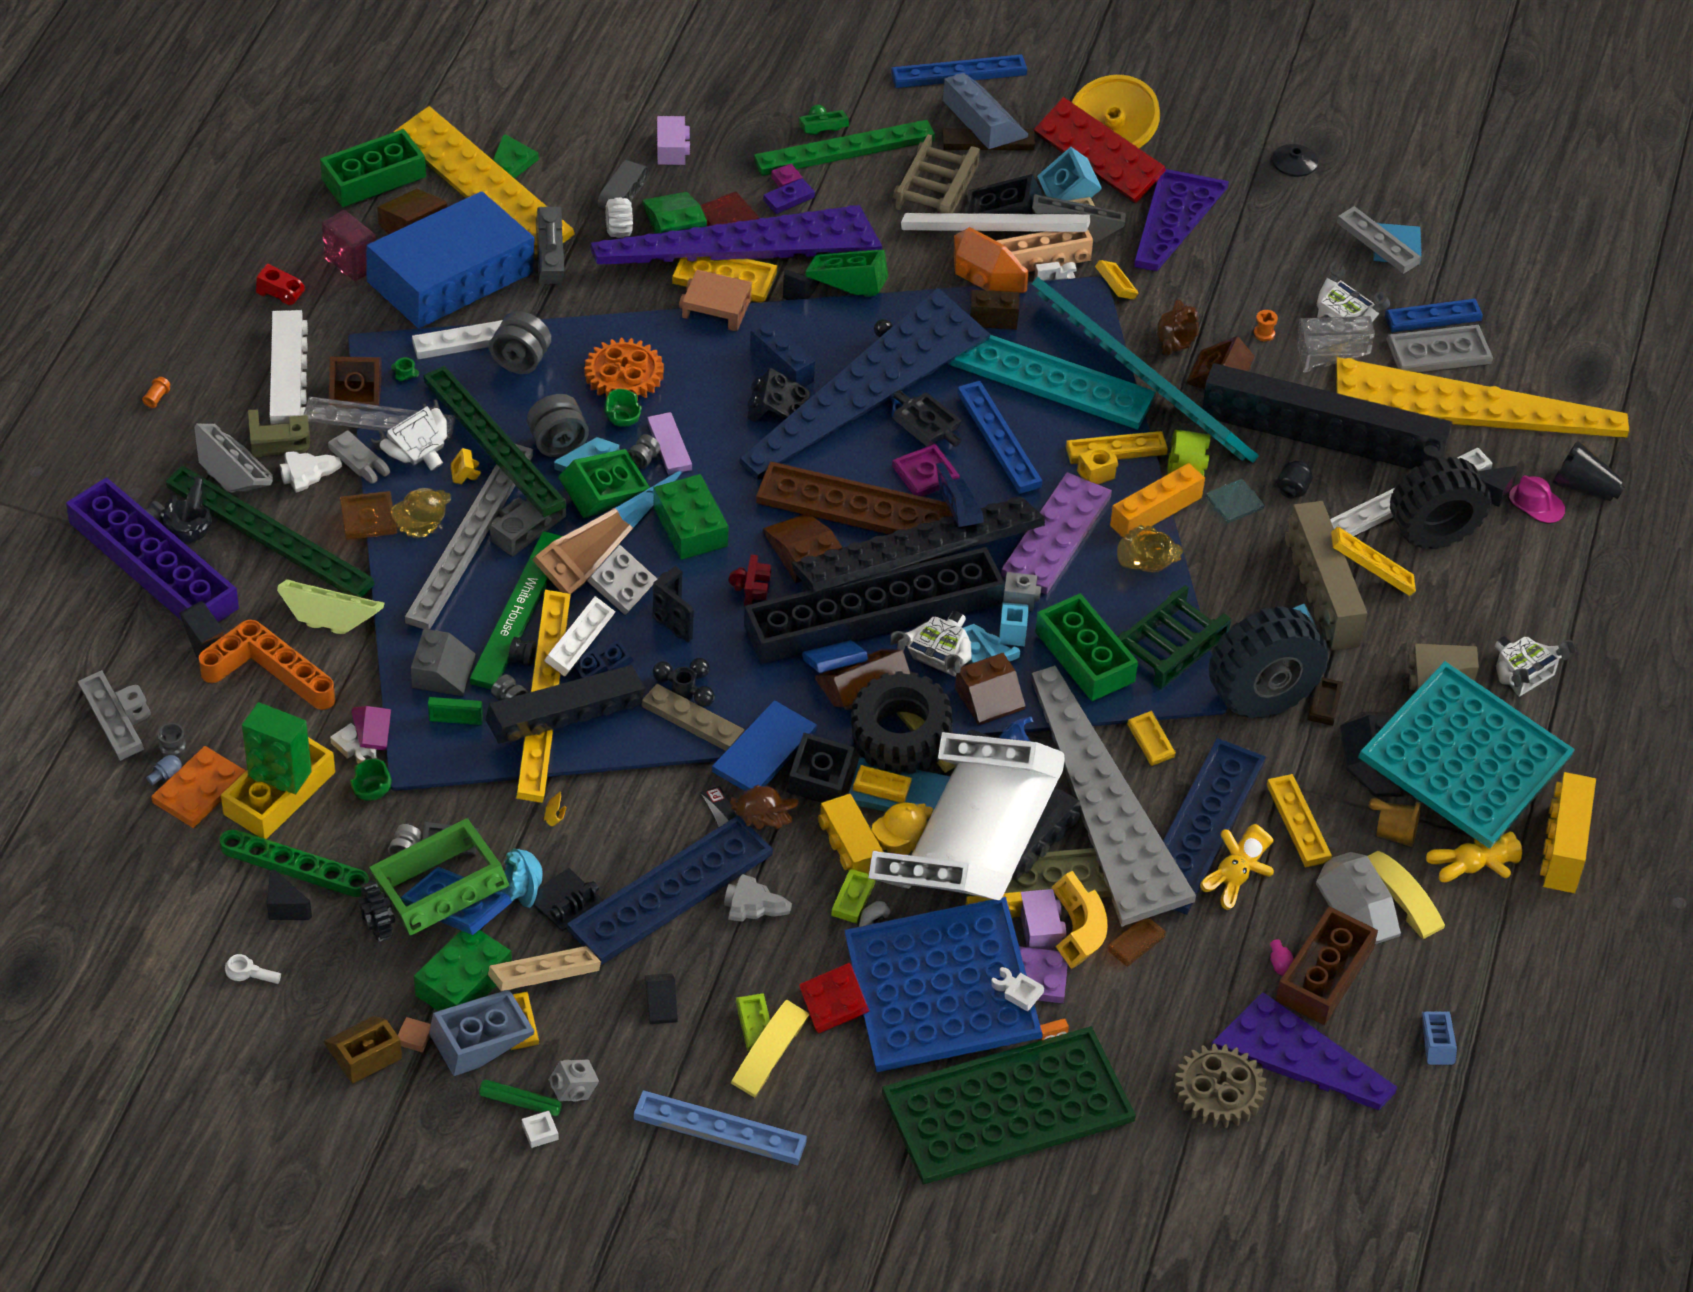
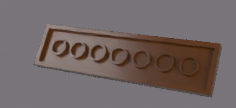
M771 461L756 495V503L800 514H810L813 517L885 534H892L900 529L906 530L917 527L921 523L938 521L945 516H953L946 502Z

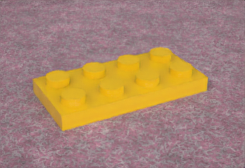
M687 257L680 258L673 274L672 284L687 287L689 278L693 279L696 270L752 282L751 301L757 303L765 302L777 273V265L751 259L711 260L710 257H697V261H687Z

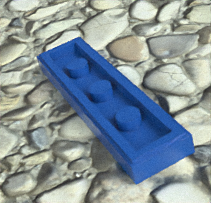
M1476 299L1385 311V318L1391 332L1482 321L1483 317Z

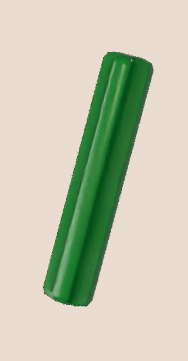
M486 1079L481 1082L479 1094L483 1097L542 1113L549 1111L553 1116H558L562 1108V1101Z

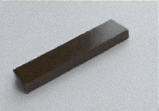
M943 128V150H969L971 146L980 150H1034V129H1024L1028 133L1027 138L988 149L971 129Z

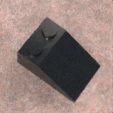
M1033 174L968 190L964 214H1036L1032 208L1034 194L1041 196L1043 194Z

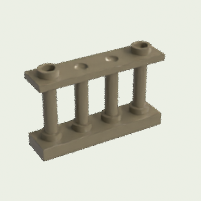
M928 134L924 142L919 143L917 155L901 185H897L894 190L893 198L896 199L895 209L900 210L904 201L909 200L937 208V211L940 213H954L978 167L980 149L971 146L967 155L963 154L961 156L932 148V135ZM930 156L959 164L960 168L952 170L927 163L926 161ZM921 171L952 179V183L946 185L918 177ZM915 185L943 193L945 197L936 199L910 190Z

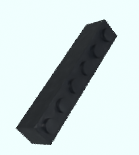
M629 665L489 703L485 720L498 744L508 741L513 742L522 737L538 735L544 731L563 728L576 722H586L591 718L611 715L616 711L627 708L633 709L641 705L646 688L633 666Z

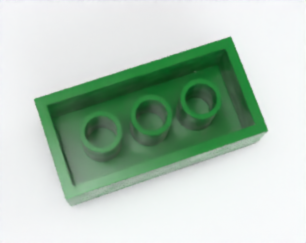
M405 129L320 158L322 181L342 207L426 177L425 156Z
M1081 593L1037 612L1035 633L1091 701L1135 682L1138 661Z

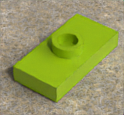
M764 993L736 997V1007L747 1051L751 1050L770 1022Z

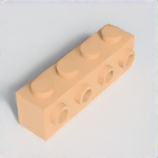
M1089 230L1086 232H1040L997 240V242L1009 249L1017 258L1021 267L1024 266L1028 272L1035 271L1037 264L1059 262L1060 266H1063L1068 262L1075 264L1091 261L1093 238Z

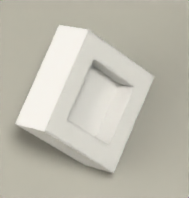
M549 1111L522 1119V1127L531 1148L559 1140L558 1131Z

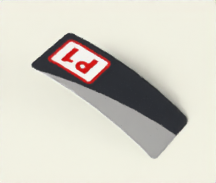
M720 786L700 792L711 809L719 827L737 816L735 811L731 809L732 805Z

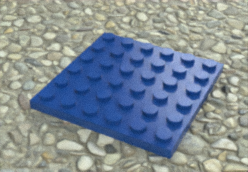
M1002 897L1001 900L992 899L844 930L852 967L870 1011L863 1015L876 1072L1042 1038L1035 1004L1029 1011H1026L1005 999V991H997L992 987L991 979L993 977L999 981L1005 980V978L1000 976L1001 967L1009 969L1014 978H1017L1020 973L1027 976L1006 897Z

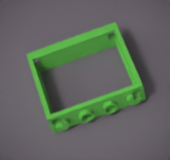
M468 818L369 867L375 882H377L381 892L385 891L386 896L389 897L393 911L410 936L510 886L501 863ZM474 846L488 864V866L407 907L393 889L394 886Z

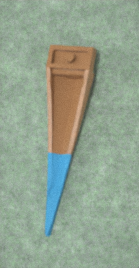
M681 471L672 474L595 520L553 541L533 558V562L562 593L572 594L589 579L653 506V487L675 481L681 475Z

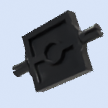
M901 390L894 394L893 398L903 406L894 411L892 418L927 447L942 439L947 440L954 447L961 443V438L952 432L960 427L962 420L930 394L925 392L913 398H909Z

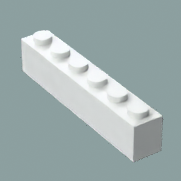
M302 310L273 311L271 425L289 423V416L306 415V407H302V404H307L306 389L302 390V387H307V373L303 372V369H307V354L303 355V352H308L307 337H303V335H308V322L303 320Z

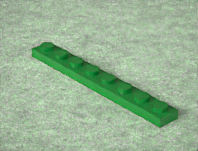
M928 120L759 153L754 155V162L761 176L770 175L772 170L792 164L796 169L918 145L920 142H924L928 134L932 135L933 142L935 141V133Z

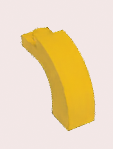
M1073 871L1065 874L1051 887L1072 920V933L1055 946L1071 969L1092 955L1103 944L1107 934V916L1099 895L1095 890L1088 893Z

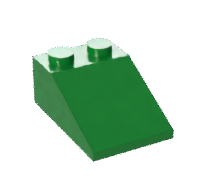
M688 192L642 200L655 234L707 226V220L700 204Z
M884 249L815 255L805 271L806 276L854 295L863 294L865 297L877 295L889 276Z
M626 449L575 459L558 477L583 518L602 514L650 488Z

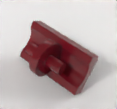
M751 554L748 572L743 567H739L738 570H734L729 574L728 581L734 586L736 591H741L744 588L746 593L744 606L751 605L753 599L767 600L768 583L756 582V580L770 581L771 565L758 563V555Z

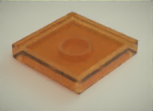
M390 491L340 497L346 540L397 534Z

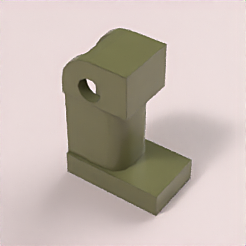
M258 409L248 410L252 455L255 458L280 455L293 451L300 454L310 448L308 415L289 416V423L260 426ZM296 441L302 442L300 445L294 444Z

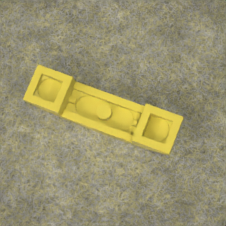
M1376 851L1368 856L1393 899L1408 914L1406 918L1407 923L1422 939L1444 929L1445 924L1433 902L1404 867L1380 851Z
M786 1000L751 1048L732 1079L731 1084L755 1098L793 1038L797 1036L809 1018L810 1013Z

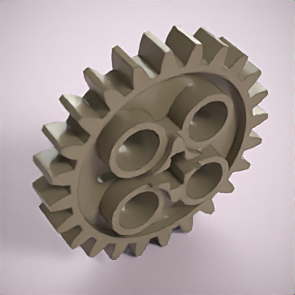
M1213 1044L1212 1049L1208 1051L1203 1045L1201 1046L1200 1054L1195 1050H1191L1190 1057L1184 1056L1182 1064H1178L1177 1073H1175L1174 1093H1178L1177 1102H1184V1111L1193 1110L1191 1118L1194 1119L1200 1115L1202 1116V1124H1205L1210 1119L1212 1120L1213 1127L1217 1126L1218 1121H1222L1224 1127L1228 1128L1229 1121H1233L1236 1126H1239L1241 1118L1248 1122L1251 1114L1257 1115L1258 1108L1262 1107L1266 1094V1078L1262 1077L1263 1069H1255L1257 1061L1252 1060L1248 1062V1053L1241 1056L1238 1055L1237 1047L1230 1052L1228 1051L1227 1044H1224L1222 1050H1218L1216 1044Z

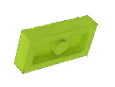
M850 869L834 903L831 916L857 924L875 885V880L868 878L869 874Z

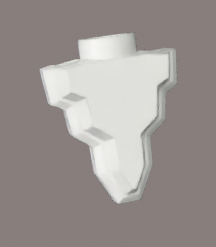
M286 452L284 453L285 463L280 464V473L283 484L291 483L294 491L297 493L308 489L309 485L319 482L321 477L337 471L342 467L340 457L331 455L315 457L308 453Z

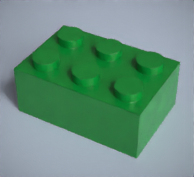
M701 474L653 487V508L681 560L728 547L729 526Z
M258 702L242 724L248 776L255 781L270 784L281 791H288L296 795L312 772L307 722L304 719Z
M478 930L474 935L460 931L414 975L415 996L437 1011L486 997L497 986L488 975L489 967L491 965L511 962L512 951L481 930Z

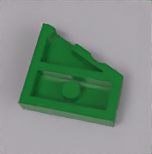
M505 134L501 139L493 161L515 179L537 162L539 155L538 152Z

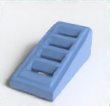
M1422 1012L1427 1063L1430 1065L1454 1064L1457 1046L1450 1012Z

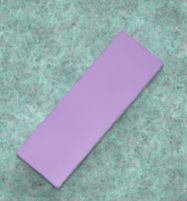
M672 413L647 417V423L652 436L660 444L661 450L659 453L668 475L678 471L692 470L691 460Z

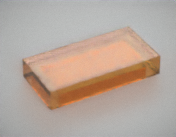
M1150 918L1140 920L1108 945V951L1128 967L1165 938L1166 931Z

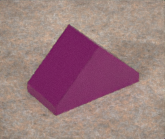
M370 706L353 707L351 712L360 747L386 750L391 709Z

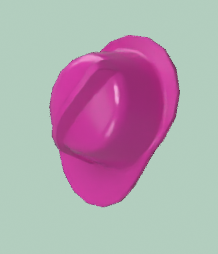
M1524 475L1520 483L1514 486L1509 493V499L1512 504L1540 522L1554 523L1561 520L1565 514V506L1562 500L1551 492L1548 482L1543 478Z

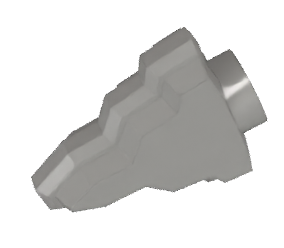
M744 874L739 878L737 886L728 885L724 900V906L730 907L728 919L742 922L746 918L758 919L763 915L774 917L790 914L792 903L781 895L770 893L767 886L757 883L756 878Z

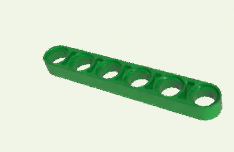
M227 830L220 836L221 851L228 857L271 871L274 869L278 873L352 897H361L362 891L360 887H352L350 885L351 881L360 879L364 881V884L369 882L368 874L363 870L239 830ZM231 839H236L240 842L235 847L225 845ZM255 847L264 849V852L260 855L250 853ZM280 855H286L289 857V860L285 863H278L275 861V858ZM305 863H311L314 865V868L310 871H303L300 869V866ZM335 871L339 873V876L335 879H327L325 874Z

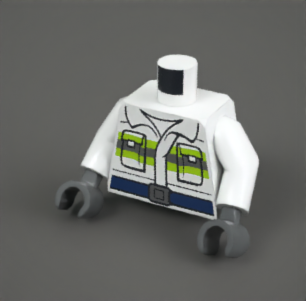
M1332 262L1330 265L1331 276L1325 280L1317 300V307L1319 309L1316 321L1317 327L1321 331L1332 328L1341 335L1351 331L1367 329L1379 315L1378 311L1380 309L1385 310L1390 306V300L1386 297L1384 301L1380 302L1384 298L1383 292H1377L1373 298L1374 304L1341 280L1336 283L1337 279L1345 275V268L1342 266L1340 271L1334 272L1337 262Z
M952 611L947 621L938 617H932L928 622L906 633L895 631L891 634L890 645L898 644V650H904L905 646H908L907 648L913 659L952 676L960 673L961 667L972 658L971 641L966 631L962 628L966 618L957 611Z
M1505 636L1501 637L1495 644V648L1500 652L1496 665L1499 681L1501 684L1510 685L1520 697L1555 675L1559 658L1567 660L1570 658V653L1576 652L1574 642L1572 640H1565L1559 643L1558 646H1547L1537 643L1529 637H1523L1515 643H1512Z

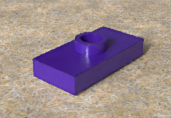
M801 178L764 194L763 201L775 214H778L815 198V191Z

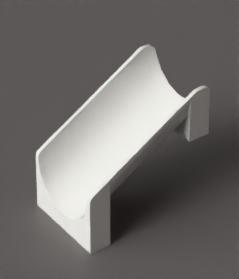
M942 732L938 759L952 763L956 767L912 855L873 851L868 878L902 888L920 886L1001 900L1053 789L1062 774L1065 760L1064 753L1037 742Z

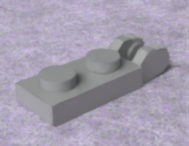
M348 430L328 442L329 449L337 457H340L356 474L362 476L373 484L378 481L373 468L383 476L390 473L387 464Z

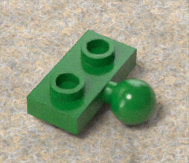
M816 104L810 108L809 115L799 117V126L805 133L814 135L824 130L839 131L843 127H849V118L843 110L827 112L824 106Z

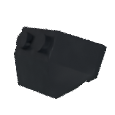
M1387 711L1360 712L1340 725L1346 770L1362 785L1367 787L1374 797H1401L1400 786L1358 758L1361 750L1394 716Z

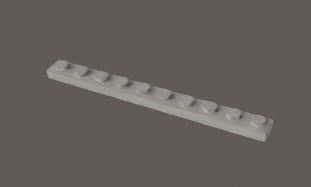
M515 444L529 460L532 459L533 449ZM497 464L405 616L406 624L422 629H430L488 533L491 523L497 518L499 511L516 486Z

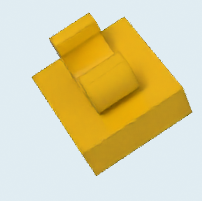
M462 448L450 464L454 483L462 485L466 478L476 480L481 474L480 471L475 470L479 462L472 459L471 450Z

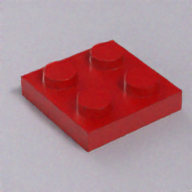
M850 962L799 984L818 1034L870 1012Z

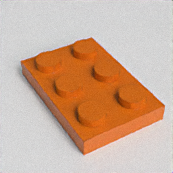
M204 746L151 796L152 803L194 828L222 801L221 794L246 770Z

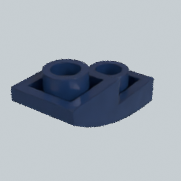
M617 639L598 653L593 648L581 656L574 666L582 678L626 667L634 660L621 641Z

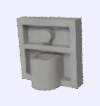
M619 545L587 581L626 615L650 589L657 578Z

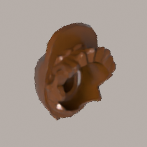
M1178 299L1175 301L1173 310L1161 316L1158 322V329L1156 330L1159 341L1162 344V354L1167 356L1171 355L1173 351L1176 352L1181 351V349L1190 348L1191 342L1195 341V337L1199 336V323L1197 322L1199 318L1197 317L1198 312L1196 308L1184 306L1183 302Z
M755 785L754 788H750L740 795L739 799L731 797L730 804L732 805L731 809L735 810L738 816L744 817L746 826H750L753 823L760 830L765 825L778 829L782 828V825H788L792 822V817L788 814L787 810L796 807L798 799H781L775 789L769 786Z

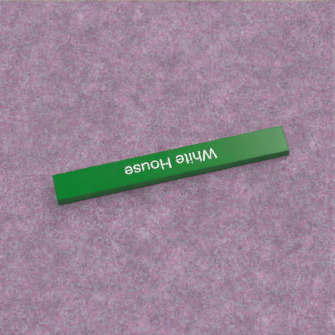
M545 531L542 532L470 677V684L492 690L494 683L503 675L509 663L508 656L511 642L514 637L521 638L549 581V578L533 562V558L553 541L563 536Z

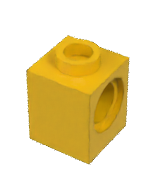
M1102 446L1079 454L1077 472L1083 479L1095 484H1101L1115 479L1118 461L1113 453L1111 454L1106 446Z

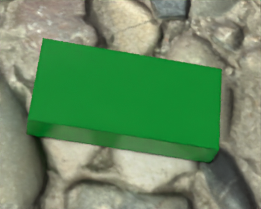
M429 697V721L482 725V701Z

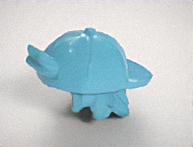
M513 849L506 854V869L504 871L510 886L502 889L501 892L508 894L511 901L518 898L524 907L530 908L536 900L538 887L542 883V866L532 853Z

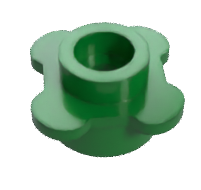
M407 357L398 359L391 366V370L396 373L395 377L398 381L416 378L419 375V371L415 369V362Z

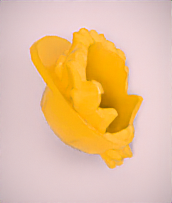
M906 802L891 806L884 816L872 824L871 830L879 845H881L882 850L902 855H909L911 850L914 851L928 823V819L933 813V808L926 807L925 803L916 805Z

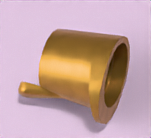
M1377 798L1370 799L1369 807L1373 810H1381L1377 837L1412 847L1417 832L1421 803L1416 802L1412 806L1385 803Z

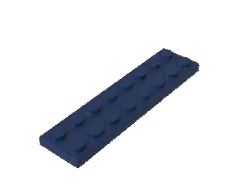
M1219 738L1216 739L1163 840L1196 897L1201 889V881L1208 876L1224 844L1220 835L1221 831L1224 829L1231 830L1266 759L1264 755ZM1193 903L1173 910L1188 915Z
M736 816L567 923V931L583 947L589 948L601 961L600 965H603L772 856L773 848L750 826H746L745 821L740 816Z

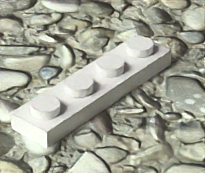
M503 320L412 336V342L417 359L489 347L490 340Z
M595 596L544 661L563 676H566L611 619L615 611Z

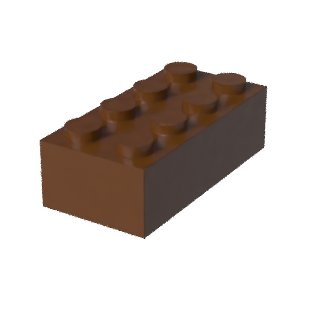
M1329 906L1281 978L1275 1001L1325 1026L1374 950L1378 930Z

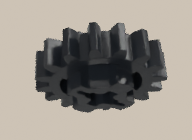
M371 881L361 884L362 899L358 900V905L364 926H367L368 931H373L376 940H379V942L392 938L393 929L391 924L395 923V917L389 897L386 896L385 891L381 892L377 882Z

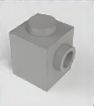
M1007 572L1003 602L1028 604V611H1033L1034 601H1040L1041 586H1036L1037 575Z

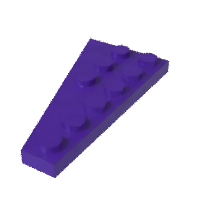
M1166 169L1157 181L1134 267L1158 271L1227 190L1229 181Z
M1264 992L1212 1042V1045L1216 1044L1218 1050H1221L1224 1044H1227L1228 1051L1230 1052L1237 1047L1238 1055L1241 1056L1248 1053V1059L1256 1060L1264 1069L1303 1083L1307 1080L1319 1085V1089L1327 1092L1331 1089L1345 1094L1346 1099L1376 1110H1380L1397 1090V1086Z

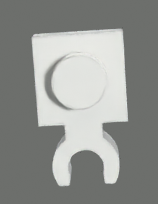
M1059 262L1037 264L1034 280L1037 277L1043 281L1075 278L1073 272L1077 269L1073 262L1065 263L1063 266H1060Z
M352 723L330 737L331 744L347 759L355 755L358 764L365 760L363 756L366 755L371 756L372 759L377 758L375 749L360 747L356 728Z
M1004 967L1000 968V976L1005 978V980L999 981L994 977L991 979L992 987L995 990L1005 991V999L1026 1011H1029L1044 993V986L1022 973L1017 978H1014L1010 970Z

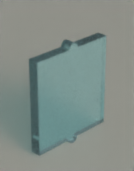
M1243 479L1206 493V498L1215 507L1214 511L1219 512L1227 523L1260 511L1265 507L1256 496V491L1251 490Z

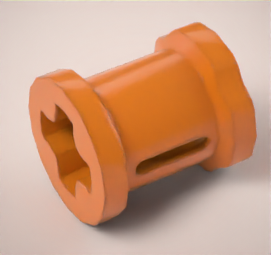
M1262 310L1256 316L1258 324L1254 329V335L1259 341H1271L1275 337L1274 326L1277 324L1278 316L1271 310Z

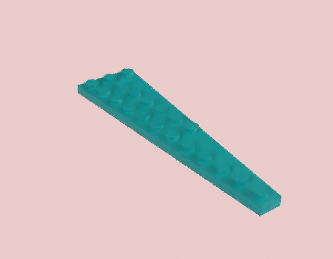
M1037 277L1033 281L1032 285L1038 289L1036 294L1045 302H1048L1049 299L1054 302L1052 307L1063 315L1067 312L1069 314L1067 319L1076 327L1083 325L1085 327L1083 332L1092 340H1095L1096 337L1101 340L1099 345L1109 353L1112 350L1117 353L1115 355L1117 360L1213 438L1218 440L1242 461L1245 458L1252 463L1256 461L1259 455L1043 280Z

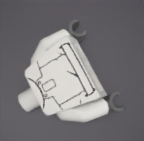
M433 400L434 406L431 408L423 404L424 409L388 430V439L383 431H379L380 440L375 441L371 438L375 448L383 450L389 456L404 463L411 462V464L416 465L424 460L431 471L441 466L443 462L437 451L443 448V441L447 438V420L440 411L437 400Z

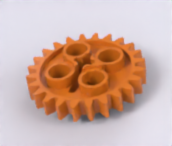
M620 338L619 343L611 339L610 345L602 342L601 349L594 347V353H588V359L585 360L584 367L586 383L591 384V390L597 389L598 396L605 393L607 398L612 390L626 389L635 393L638 401V395L647 398V391L654 393L655 387H660V381L663 380L664 363H662V357L658 356L657 350L651 351L650 344L643 347L641 340L634 344L633 338L628 343L624 342L623 338Z

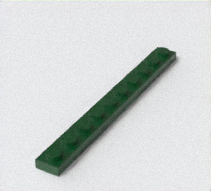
M445 366L423 375L424 383L543 517L566 508L565 499Z
M181 466L165 481L166 486L187 499L190 488L195 483L194 478L199 475ZM199 476L203 480L202 506L209 509L210 514L345 594L362 598L375 585L374 579L371 576Z

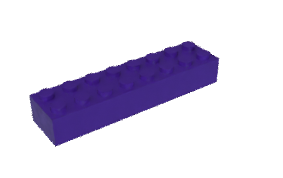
M107 477L66 502L69 523L181 621L179 613L200 601L205 603L217 622H220L239 609L237 588Z

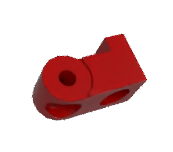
M268 263L256 278L257 294L261 296L269 294L279 298L287 305H293L305 290L303 283L298 278Z

